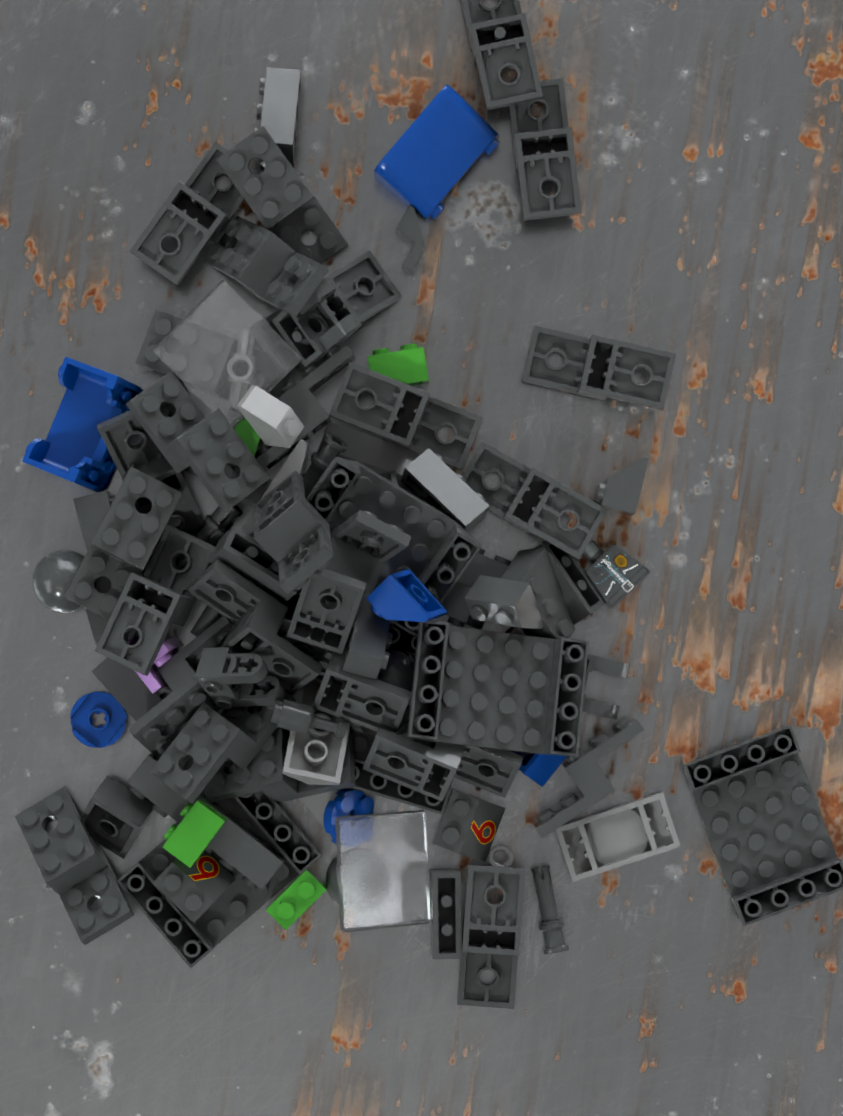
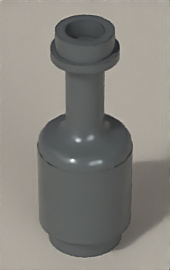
M287 699L282 701L275 700L270 716V722L275 723L276 727L302 734L308 733L309 729L313 727L334 732V737L344 738L348 726V721L343 720V718L334 721L318 717L314 714L312 706Z

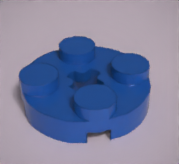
M95 691L83 695L76 701L71 710L70 719L73 734L82 744L88 747L103 748L112 745L125 733L128 713L111 693ZM103 712L106 715L104 717L106 724L104 726L100 724L95 727L92 715L94 713L99 715Z
M339 790L335 793L338 796L335 797L334 801L329 800L326 805L323 820L326 833L331 834V837L334 839L331 840L333 843L353 847L361 842L368 841L371 837L374 801L359 790ZM351 813L350 821H346L347 815Z

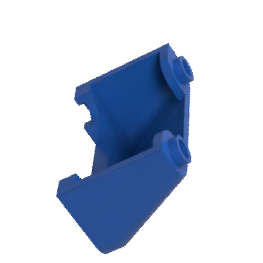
M447 84L382 158L374 170L375 179L407 207L409 205L414 207L416 214L425 222L430 217L435 220L445 208L442 202L449 191L480 155L482 156L485 153L490 155L500 144L497 140L499 134Z
M65 356L63 364L58 370L59 383L67 388L46 440L37 438L29 443L22 462L95 492H101L108 487L116 465L97 429V425L129 411L130 409L126 403L140 394L143 389L119 376Z

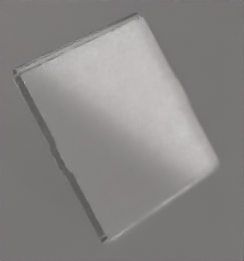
M224 280L152 350L185 383L184 385L190 393L199 397L212 412L219 408L233 428L244 418L237 405L252 385H256L269 393L302 360L269 326L270 324L266 321V318L255 312Z
M424 810L337 817L336 843L338 866H336L339 887L340 928L342 933L428 924L431 920L428 876L430 872L427 855L426 814Z

